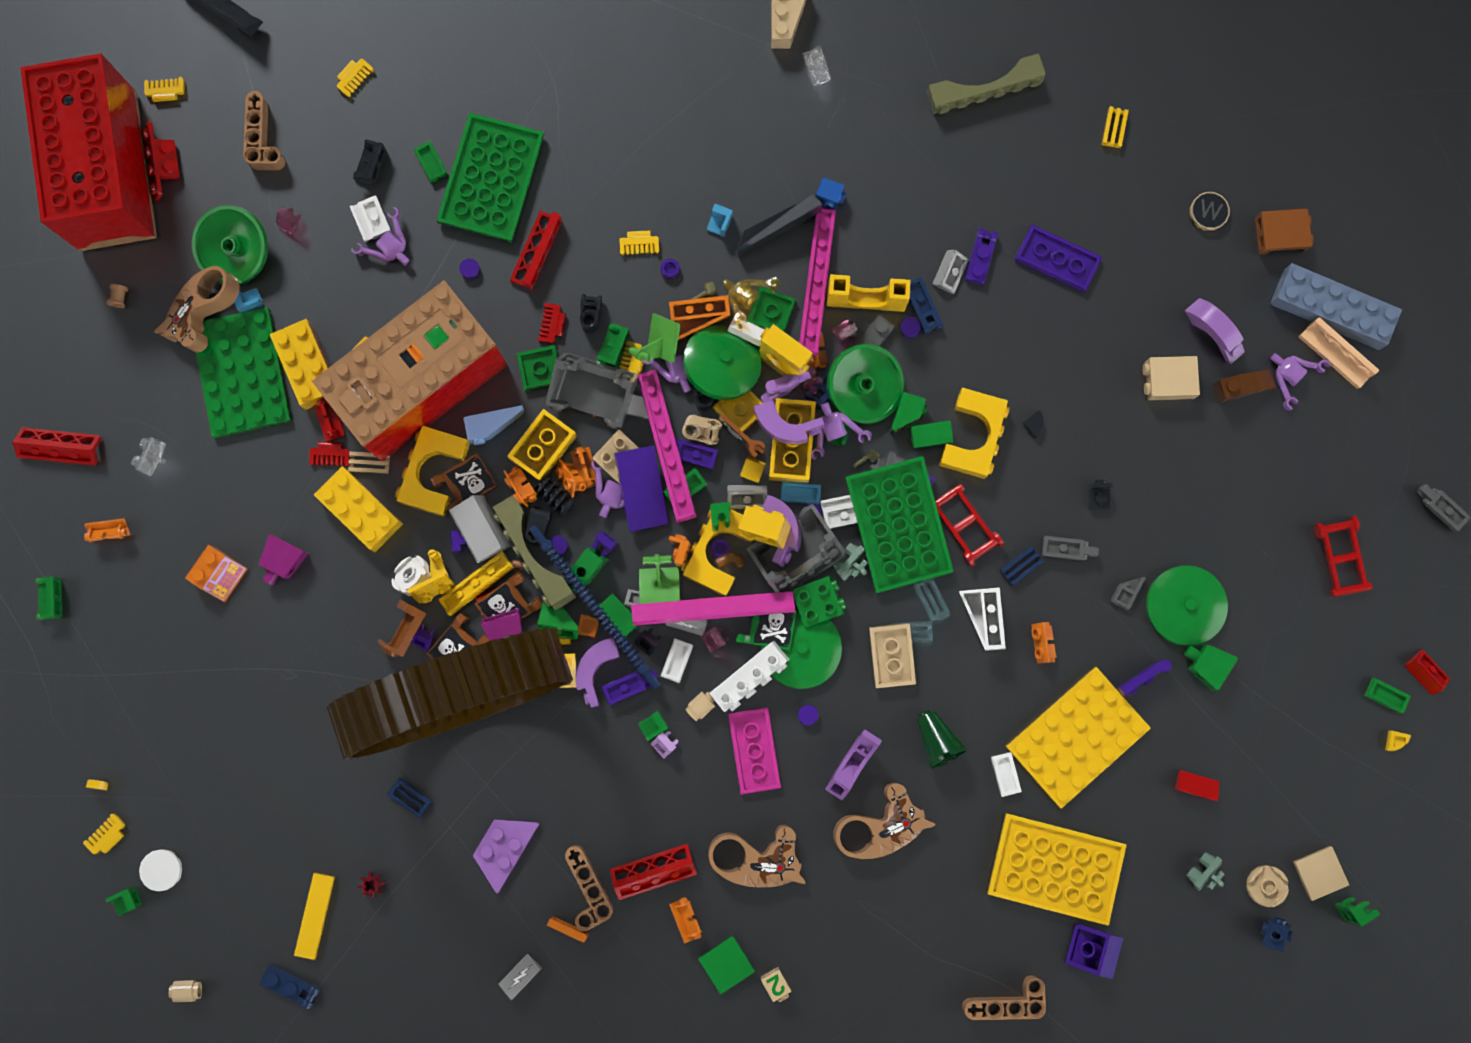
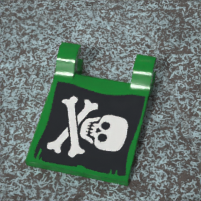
M797 611L753 616L750 635L737 634L736 642L766 647L775 641L780 649L791 651Z

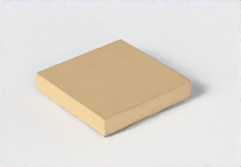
M1332 846L1293 861L1311 901L1349 886Z

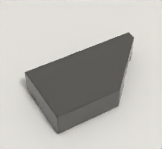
M1141 577L1120 583L1110 602L1129 611L1146 578Z

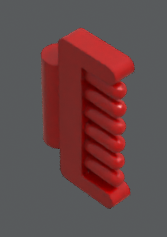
M545 303L546 309H544L545 313L543 314L545 318L542 319V322L546 323H541V326L547 328H540L542 332L539 333L538 341L554 344L556 337L562 338L566 314L561 313L560 305Z
M318 442V448H310L309 464L319 465L320 458V465H324L325 457V465L328 466L330 456V465L333 466L335 456V465L338 466L340 456V465L349 466L350 450L343 449V442Z

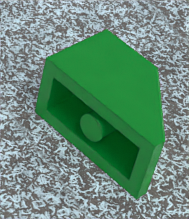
M903 392L890 433L894 434L918 422L921 416L924 417L928 407L924 405L926 399Z
M543 603L537 623L538 629L554 628L558 637L578 641V626L563 606L555 611L552 606L548 607Z

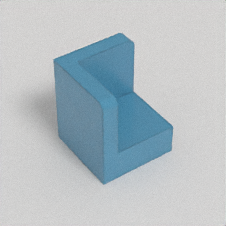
M714 204L707 231L725 237L733 217V210Z
M257 288L244 293L239 291L234 301L236 309L240 313L265 306Z

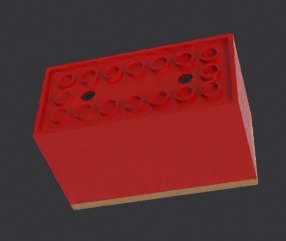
M102 53L20 67L41 223L78 251L157 238L152 198L149 189V177L147 175V163L144 155L137 93Z
M443 280L312 380V383L359 443L379 460L385 461L388 456H392L414 439L417 431L421 430L422 426L429 427L508 365L493 340L445 280Z

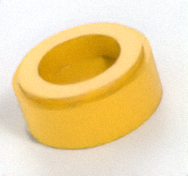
M89 779L87 780L86 788L107 791L109 783Z

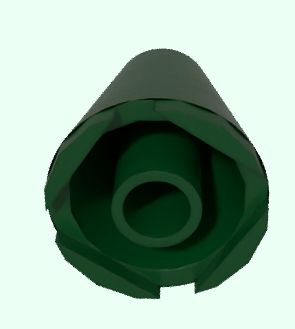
M926 710L919 715L920 718L917 722L928 763L932 769L944 766L948 761L955 760L967 752L965 745L935 711L930 712V710Z

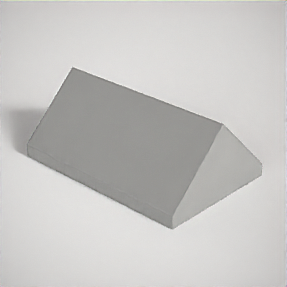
M472 495L449 510L477 563L493 557L501 551L504 552L512 548V545L503 533L501 525L495 520L494 512L484 495Z

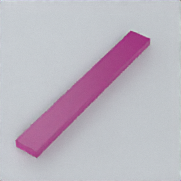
M822 208V212L816 214L799 341L814 356H818L836 214V210Z
M655 369L637 374L676 521L679 523L696 518L657 371Z
M793 591L631 605L633 626L795 612Z

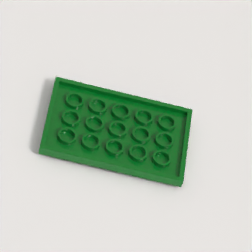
M469 113L437 216V223L512 243L544 138V132Z
M265 307L203 321V335L208 338V345L202 352L196 353L211 436L218 438L291 422L280 358L270 337V334L274 333L270 309Z
M923 456L845 477L876 593L954 572Z

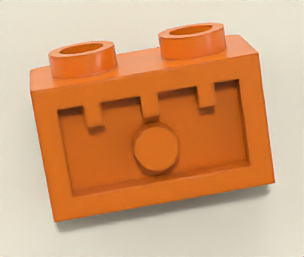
M675 534V537H669L670 543L678 546L674 549L672 559H674L677 567L682 568L685 566L684 562L689 558L692 546L687 537Z

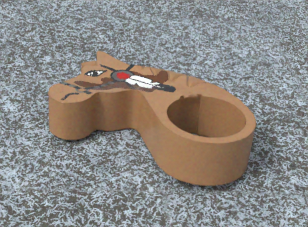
M211 266L201 270L184 285L173 301L165 321L154 332L173 342L179 341L184 347L196 353L202 352L208 345V338L203 335V319L227 309L234 303L239 293L238 279L218 266ZM223 278L221 290L215 297L209 299V293H211L213 286Z
M893 782L887 784L884 788V796L888 803L885 806L883 819L855 814L844 816L834 827L833 840L836 847L849 857L874 859L891 854L914 840L923 829L934 827L935 824L925 819L924 810L915 807L911 803L905 787ZM859 820L868 827L871 840L859 851L845 850L840 841V832L848 822Z
M788 825L777 827L775 830V841L771 842L763 853L755 849L741 836L730 832L716 836L709 845L708 858L712 868L723 878L733 883L748 887H775L792 881L801 884L806 883L799 874L802 864L795 856L796 834ZM733 839L744 847V863L739 868L723 869L714 862L713 851L719 842Z

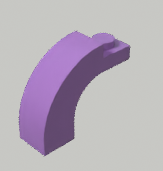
M1199 298L1185 310L1191 324L1204 330L1214 339L1225 362L1232 364L1245 353L1241 344L1244 340L1234 323L1216 306Z
M773 400L754 406L756 419L764 432L771 438L785 444L807 443L808 437L806 434L813 436L820 433L821 429L824 428L822 417L798 425L785 422L778 415Z
M768 495L763 505L764 511L769 513L777 511L784 514L783 517L787 519L791 526L784 549L778 548L772 559L775 565L783 568L791 559V550L799 553L802 543V530L792 510L781 500Z
M606 639L592 646L584 654L578 665L576 673L577 690L586 689V692L583 693L586 705L590 704L591 708L600 706L594 685L596 671L605 662L620 658L615 639Z
M864 729L841 761L825 790L843 800L882 740Z

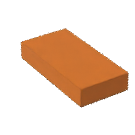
M554 916L547 923V926L583 943L589 935L588 932L581 931L576 926Z

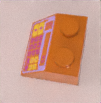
M208 545L185 579L210 595L226 602L248 569L218 548Z

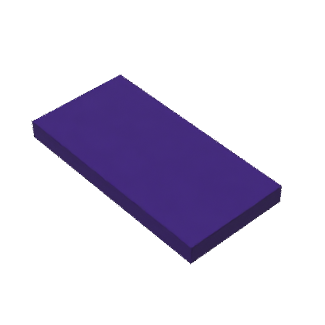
M1031 224L1014 260L1085 293L1102 257Z
M654 445L614 453L629 532L669 524Z

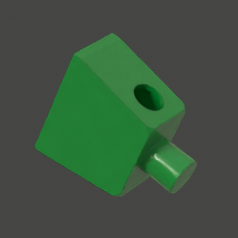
M587 547L571 568V571H575L574 575H578L577 579L579 581L582 580L581 584L589 585L608 562L609 558L601 555L599 550ZM583 568L586 570L585 575L582 573Z
M1190 645L1184 653L1186 657L1192 660L1188 668L1189 671L1211 691H1218L1238 660L1236 656L1210 645H1203L1200 650Z

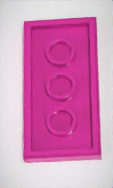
M768 707L729 713L728 717L741 795L781 788Z

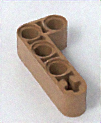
M251 91L247 94L245 100L244 159L254 170H280L286 163L284 156L276 147H267L268 103L260 92ZM260 119L258 123L253 124L254 120ZM259 137L257 142L252 143L254 138ZM254 156H258L257 160L252 161ZM278 156L275 161H271L272 157Z
M574 845L567 849L565 858L590 906L581 911L575 919L576 927L581 931H587L608 920L614 908L585 850L579 845ZM572 850H574L575 852H580V855L578 856L580 862H582L583 860L585 861V863L581 864L578 868L575 867V865L578 864L577 859H572L570 856L573 853ZM581 868H587L590 871L589 878H581L579 874ZM594 886L599 889L598 897L590 896V887ZM599 906H607L609 914L606 916L600 915L598 912ZM582 915L589 916L591 920L590 925H582L580 917Z
M1030 975L1023 981V997H971L963 1001L962 1011L971 1020L1039 1019L1046 1012L1045 985L1038 977ZM1033 981H1037V990L1030 991V983ZM996 1003L998 1010L995 1013H989V1006ZM1018 1003V1010L1015 1013H1010V1005ZM1033 1003H1039L1038 1011L1030 1012V1006ZM972 1004H974L976 1008H983L984 1013L980 1009H974L973 1013H971L968 1008H971Z

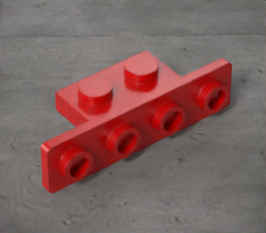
M147 121L145 127L142 128V139L146 141L144 155L145 158H148L149 162L147 165V175L151 176L149 189L150 194L154 197V201H159L162 196L160 179H178L180 177L174 140L154 139L152 121Z

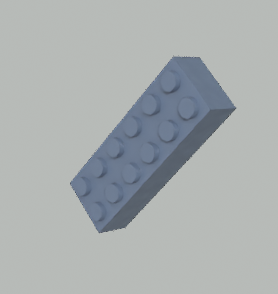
M1293 263L1284 269L1270 302V305L1311 322L1320 317L1337 333L1377 350L1389 344L1402 311L1398 307Z

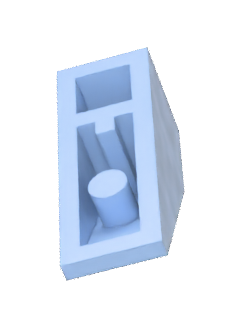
M521 405L463 417L468 441L471 444L474 443V445L485 444V441L491 440L525 414V409Z

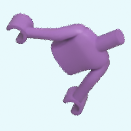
M393 207L396 210L395 216L387 213L388 217L393 221L398 238L390 231L386 232L375 244L382 253L365 248L360 243H357L360 246L358 252L352 248L351 251L357 256L367 254L385 262H390L397 258L406 266L410 260L402 253L406 246V240L398 221L401 217L400 210Z
M683 355L675 357V363L665 362L669 373L655 362L654 358H652L651 362L642 360L644 365H651L667 381L680 383L684 393L691 391L683 368Z
M1276 353L1270 357L1278 365L1276 379L1285 399L1283 403L1284 409H1293L1289 405V401L1295 405L1298 404L1296 398L1290 397L1284 379L1294 387L1307 373V370L1302 366L1314 368L1318 373H1324L1325 369L1321 367V364L1325 367H1330L1329 361L1322 360L1319 363H1314L1297 356L1287 357L1283 360Z
M807 371L800 375L787 374L768 381L765 385L768 393L763 394L760 401L765 403L773 400L774 402L776 398L787 395L799 383L811 378L809 372Z
M823 403L821 407L825 415L822 417L824 428L818 433L817 446L812 451L811 457L814 460L817 459L815 451L820 452L821 457L824 456L825 450L822 448L824 432L828 441L847 434L843 422L859 435L858 440L860 443L864 442L863 434L867 435L869 441L872 438V434L868 430L863 431L843 413H832L829 403Z
M593 460L591 467L595 470L596 498L603 504L599 516L607 518L611 508L620 509L624 507L620 484L607 480L602 490V467L596 468L594 466L595 461Z

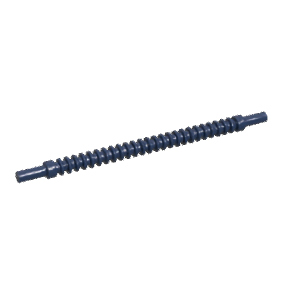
M536 525L532 526L529 531L540 543L541 550L548 553L546 556H550V561H554V566H558L557 570H561V575L564 574L566 576L564 579H568V584L573 585L572 589L575 588V593H579V598H583L582 602H586V607L591 608L590 612L593 611V616L598 617L597 621L600 620V625L605 626L604 630L609 631L608 635L611 634V639L616 640L615 644L618 643V648L623 649L622 653L625 652L626 657L630 658L629 662L634 663L633 667H637L636 671L646 678L654 690L658 688L660 683L648 669V664L646 662L643 663V658L638 657L639 653L636 654V649H632V644H628L629 640H625V635L620 634L622 631H618V626L613 625L614 621L611 622V617L606 616L607 612L604 613V608L599 607L600 603L595 602L596 598L593 599V594L588 593L589 589L586 590V585L581 584L582 580L579 581L577 579L578 575L575 576V571H571V566H567L568 562L563 561L564 557H560L561 553L556 552L557 548H553L554 544L544 537Z

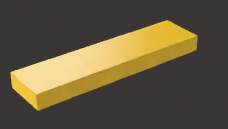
M501 551L438 600L447 614L452 616L514 569V566L506 554Z
M313 873L294 956L312 960L316 959L335 880L334 876Z

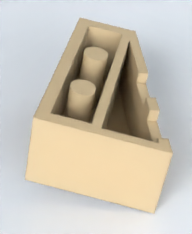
M771 0L772 49L791 48L807 0Z

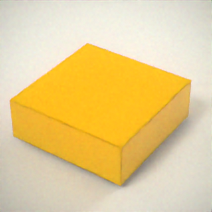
M747 456L740 476L759 483L766 463Z

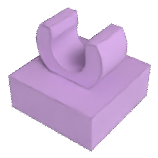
M670 731L665 734L662 732L651 743L653 748L664 759L676 748L675 745L678 743L677 739L673 742L668 739V736L671 734Z

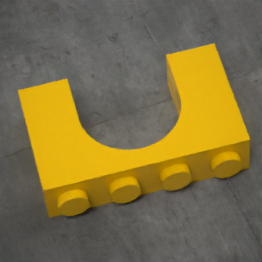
M830 274L826 307L904 312L910 298V280L890 279L889 284L885 287L861 288L850 284V276Z
M774 324L770 329L767 327L760 336L761 344L759 346L761 361L782 376L787 374L800 375L804 372H809L810 367L807 363L813 355L810 350Z
M962 388L954 410L981 419L987 428L988 438L985 445L976 450H967L946 444L939 466L985 479L988 474L991 475L994 468V463H991L993 455H997L999 444L996 443L998 437H1002L1005 427L1002 425L1003 418H1007L1010 407H1007L1008 400Z
M422 426L421 430H418L415 435L416 445L409 453L408 460L410 462L408 468L405 467L402 473V479L404 480L402 485L397 488L396 501L412 508L446 517L447 506L451 503L452 499L449 496L424 488L420 481V469L428 458L435 455H444L464 461L470 442L467 439Z
M732 509L729 527L726 528L725 520L720 522L719 519L718 531H712L710 510L707 516L710 520L707 525L703 524L699 532L701 538L698 543L694 542L690 553H692L691 559L684 562L685 566L682 567L681 571L684 572L683 577L727 597L735 577L716 569L709 563L706 557L707 545L713 537L723 533L735 535L751 544L754 540L746 538L738 529L743 515Z

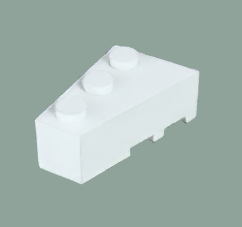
M1000 587L959 591L985 651L1006 649Z

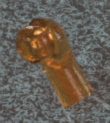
M727 553L715 560L719 568L730 563H734L737 568L745 565L744 556L738 553Z

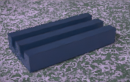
M1030 546L1000 571L1013 586L1042 564L1044 560L1040 558L1033 546ZM1029 552L1032 554L1031 557H1029L1026 561L1020 564L1009 574L1006 572V570H1008L1011 566H1013L1020 559L1026 556ZM1032 560H1037L1035 564L1029 567L1017 578H1015L1014 580L1011 578L1014 574H1016L1019 570L1025 567Z
M398 778L387 793L389 797L418 818L423 816V813L433 802L402 778ZM399 784L404 786L406 789H408L410 792L415 794L417 797H419L426 803L424 805L420 803L414 797H412L403 789L398 787ZM396 790L397 792H399L401 795H403L412 803L421 808V810L417 811L415 808H413L404 800L395 795L394 791Z

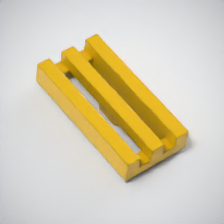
M1111 106L1108 108L1101 145L1119 149L1122 147L1129 110L1125 109L1122 111L1121 108L1113 109ZM1112 114H1115L1111 140L1109 142L1107 138ZM1121 115L1122 120L1117 143H1115L1119 117Z

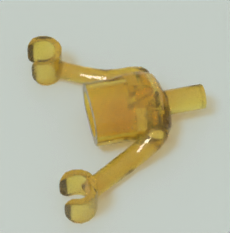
M773 277L769 281L747 279L738 282L736 285L728 279L723 282V286L730 290L728 300L736 315L734 320L739 329H742L740 321L747 323V319L741 313L738 304L748 309L758 298V292L750 286L769 287L770 291L775 293L776 290L773 286L778 285L781 287L778 278Z

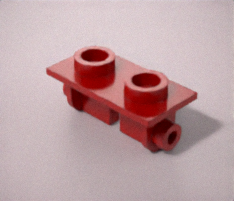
M325 399L317 400L318 404L313 406L326 442L344 436L345 433L337 413Z

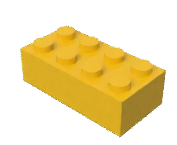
M304 319L271 333L270 337L299 405L305 410L314 407L313 405L318 404L317 400L325 398L312 383V380L327 370L330 365L313 325L307 319Z
M776 398L775 407L777 413L785 422L798 425L812 421L815 418L816 402ZM806 434L808 441L803 444H785L772 438L769 481L809 483L813 436Z
M343 466L314 494L327 509L373 552H376L403 525L390 510Z

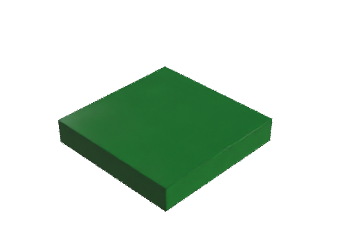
M759 287L747 321L764 330L767 327L770 329L774 324L785 332L797 299Z
M552 345L516 353L524 392L549 387L555 361L558 358L556 346Z
M733 935L698 958L720 995L755 972Z

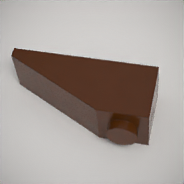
M1270 369L1220 379L1213 384L1218 403L1276 388Z

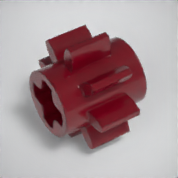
M369 872V878L361 877L363 883L358 888L363 889V896L370 894L371 898H374L376 896L375 892L383 893L381 886L386 882H381V874L373 876V872ZM374 881L375 888L370 889L371 884L369 882Z

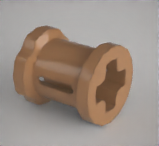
M110 284L111 292L106 304L115 308H125L123 302L128 288L118 284Z

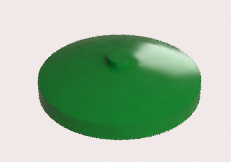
M223 205L210 209L197 222L192 235V252L200 270L211 266H218L234 275L238 279L239 284H243L252 280L262 270L268 255V239L263 225L255 215L238 206ZM223 278L217 283L223 284Z
M723 325L703 328L690 338L683 353V368L690 383L702 394L717 400H733L746 395L755 386L761 373V358L755 344L728 332L729 327Z
M872 344L852 346L841 352L833 361L827 377L828 395L836 411L843 413L853 422L860 424L879 422L891 415L901 401L904 390L903 373L895 357L884 348Z
M1185 565L1171 568L1160 574L1153 581L1146 597V612L1150 624L1162 638L1173 644L1192 646L1212 639L1221 630L1227 617L1228 602L1222 585L1211 573L1196 566Z
M796 608L797 614L791 651L782 650L789 658V661L786 662L787 667L779 674L775 671L771 676L785 686L807 689L825 682L835 672L840 662L842 644L840 635L830 620L806 627L803 624L798 608Z

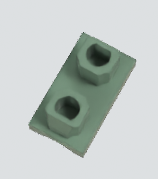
M850 543L845 548V553L849 558L846 561L841 559L832 565L844 582L850 575L855 578L859 573L863 576L867 573L864 569L868 564L864 560L866 558L865 548L861 545L858 547Z
M1205 853L1199 860L1207 868L1202 874L1193 867L1187 874L1196 890L1200 891L1209 879L1211 881L1207 887L1211 890L1215 885L1221 888L1225 885L1221 881V878L1225 875L1222 871L1219 870L1214 875L1223 861L1218 856L1214 858L1212 855Z

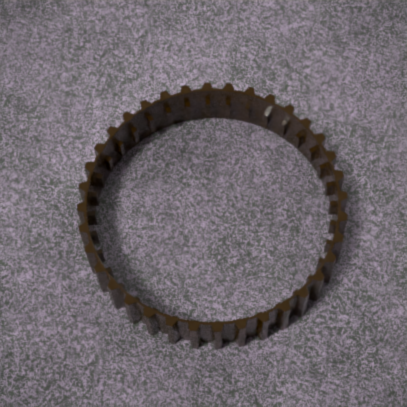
M536 629L516 635L512 634L497 640L494 639L428 660L419 665L411 666L403 671L370 682V684L359 687L353 692L344 694L341 698L329 703L326 708L344 760H352L398 748L490 717L557 690L572 682L573 678L556 629Z

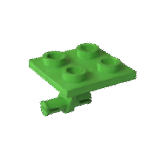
M652 314L648 345L639 349L630 347L629 354L635 356L639 361L651 362L652 358H662L675 363L680 324L658 314Z
M655 554V556L643 557V565L655 564L656 568L639 569L640 604L680 601L679 567L660 568V564H672L671 555L659 556V554Z

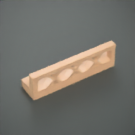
M1320 317L1310 323L1298 336L1321 358L1329 361L1330 366L1356 389L1361 388L1370 377L1379 371L1378 368Z

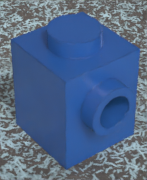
M823 177L816 193V198L822 203L823 207L837 209L838 204H843L846 196L844 192L845 185Z

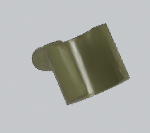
M713 282L704 284L705 291L692 299L714 295L716 293L715 284Z
M870 450L862 459L854 463L853 467H859L868 459L874 463L880 457V454L875 450Z

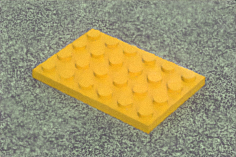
M1094 667L1005 747L1053 802L1062 809L1151 728L1101 671Z
M1005 813L987 894L1109 926L1127 844Z

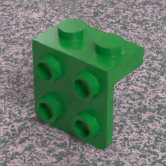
M831 576L793 590L796 605L806 627L845 615L846 604L844 599L838 596L837 591L840 588L837 580H832Z

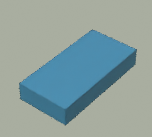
M782 482L780 498L782 502L820 505L821 485Z

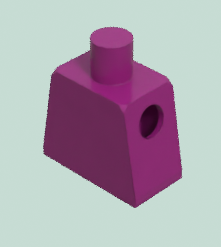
M269 534L259 562L260 566L267 569L262 580L270 585H274L278 576L289 579L307 557L308 553Z
M519 608L483 618L481 622L489 641L523 632Z

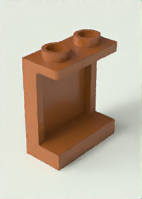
M1308 209L1262 211L1255 217L1259 255H1267L1270 251L1296 249L1306 252L1314 243V237L1310 231L1312 219L1308 214Z
M400 599L396 607L406 612L390 643L381 639L377 642L382 646L381 650L393 657H396V655L404 656L426 615L422 610Z

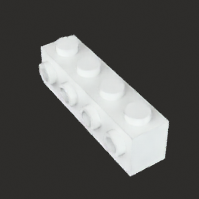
M773 641L709 694L724 712L729 709L732 712L741 705L739 701L744 696L748 699L757 692L754 689L759 684L764 686L772 680L771 674L775 671L778 674L787 667L786 662L789 661V658Z

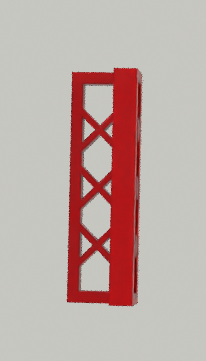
M540 210L512 273L510 282L530 290L533 289L562 222L560 214L553 212L551 215ZM544 217L549 219L546 228L542 230L540 222ZM542 234L539 245L534 247L532 243L533 238ZM534 252L531 263L526 264V255ZM527 270L523 281L516 279L520 271Z
M22 427L12 443L17 458L95 466L98 462L96 449L101 442V436ZM25 435H32V436H33V437H30V438H24ZM48 437L53 438V439H50V440H43V439L48 438ZM68 439L73 440L70 442H62ZM87 441L92 442L91 445L82 444Z
M688 844L610 869L613 887L619 900L697 875ZM686 852L687 858L675 859L678 854ZM664 859L667 861L663 866H656L659 860ZM640 866L647 867V869L642 873L636 872V870ZM628 873L625 878L617 880L616 874Z

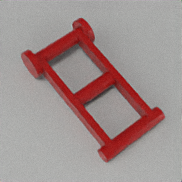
M959 484L936 499L935 503L939 517L964 550L962 554L964 560L972 567L975 565L974 560L996 545L1002 547L1004 542L997 532L991 533L963 494L964 487L962 484ZM958 495L971 515L952 526L940 509V506ZM977 521L990 540L971 552L958 532Z
M1355 515L1350 516L1349 521L1325 526L1322 523L1314 525L1317 538L1323 541L1333 589L1330 590L1332 597L1372 590L1373 588L1372 583L1367 582L1356 535V531L1360 529V523ZM1348 529L1353 553L1333 556L1328 533ZM1355 560L1360 584L1340 588L1335 564Z

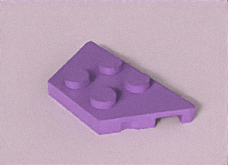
M495 819L473 854L474 859L496 893L500 892L539 826L538 822Z

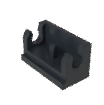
M365 139L361 159L356 172L353 173L354 180L375 185L386 153L383 143Z

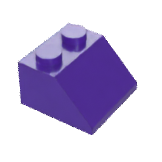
M1076 923L1065 964L1101 977L1113 979L1123 938Z

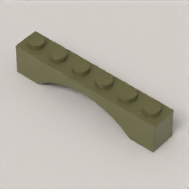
M1038 53L1021 58L1008 74L991 83L962 85L945 80L928 85L926 94L933 114L938 112L943 114L952 108H964L969 103H981L987 98L993 96L998 98L1010 91L1015 93L1021 91L1024 87H1036L1043 82L1046 73Z
M514 495L493 507L496 512L493 515L499 525L503 524L505 527L503 533L508 541L512 540L515 546L512 548L518 558L523 557L525 562L522 565L528 574H533L535 579L532 582L537 590L542 589L545 594L542 596L545 604L548 607L552 606L556 611L575 599L574 593L563 576L548 571L533 558L525 537L527 515Z

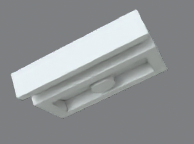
M376 195L358 202L354 206H350L365 243L382 237L388 231L392 232Z
M850 495L820 501L824 521L830 529L857 524Z

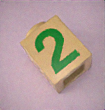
M779 967L761 976V981L773 1002L776 1000L782 1002L789 997L788 993L791 992V988Z

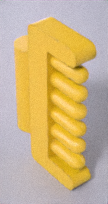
M360 59L357 63L351 60L338 74L337 78L340 82L337 84V88L347 97H351V93L354 92V89H357L356 85L360 86V82L367 78L365 74L370 75V72H374L373 67L363 59Z
M182 77L175 78L174 81L173 79H166L165 87L164 81L160 80V88L158 80L155 81V88L153 80L150 82L145 80L144 94L147 98L152 97L153 102L178 100L177 95L185 94L184 79Z
M650 231L627 232V238H620V254L622 256L625 255V249L627 255H629L630 251L633 255L634 246L635 253L639 254V245L641 254H644V245L646 254L649 253V245L651 254L654 253V246L655 253H659L658 236H651Z
M626 341V346L628 347L624 349L626 351H629L630 347L639 349L642 348V345ZM624 351L623 354L626 356H622L623 360L620 363L623 365H620L619 368L641 374L644 366L642 361L637 360L635 356Z
M110 814V818H107L108 822L105 821L103 823L104 826L101 825L100 829H97L96 833H93L88 838L89 840L83 842L92 854H98L100 851L106 854L124 836L121 830L125 827V823L116 814Z

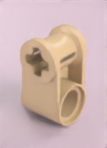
M690 415L685 420L682 433L687 439L715 445L719 442L718 433L719 429L722 428V423L716 419ZM689 425L695 426L696 429L690 428Z

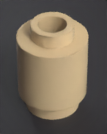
M700 692L688 704L685 710L697 721L699 718L702 719L715 707V700L709 692Z
M196 980L174 981L173 985L169 987V998H172L173 1002H194L202 996V983Z

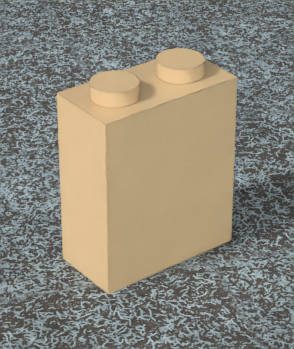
M1197 356L1150 357L1143 364V375H1146L1144 394L1147 395V400L1195 399L1200 395Z

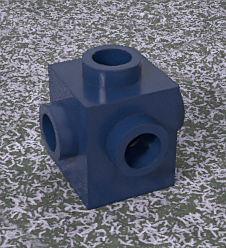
M1269 917L1268 923L1264 922L1261 934L1264 935L1262 945L1283 952L1285 944H1290L1293 935L1287 920L1280 917H1274V919Z

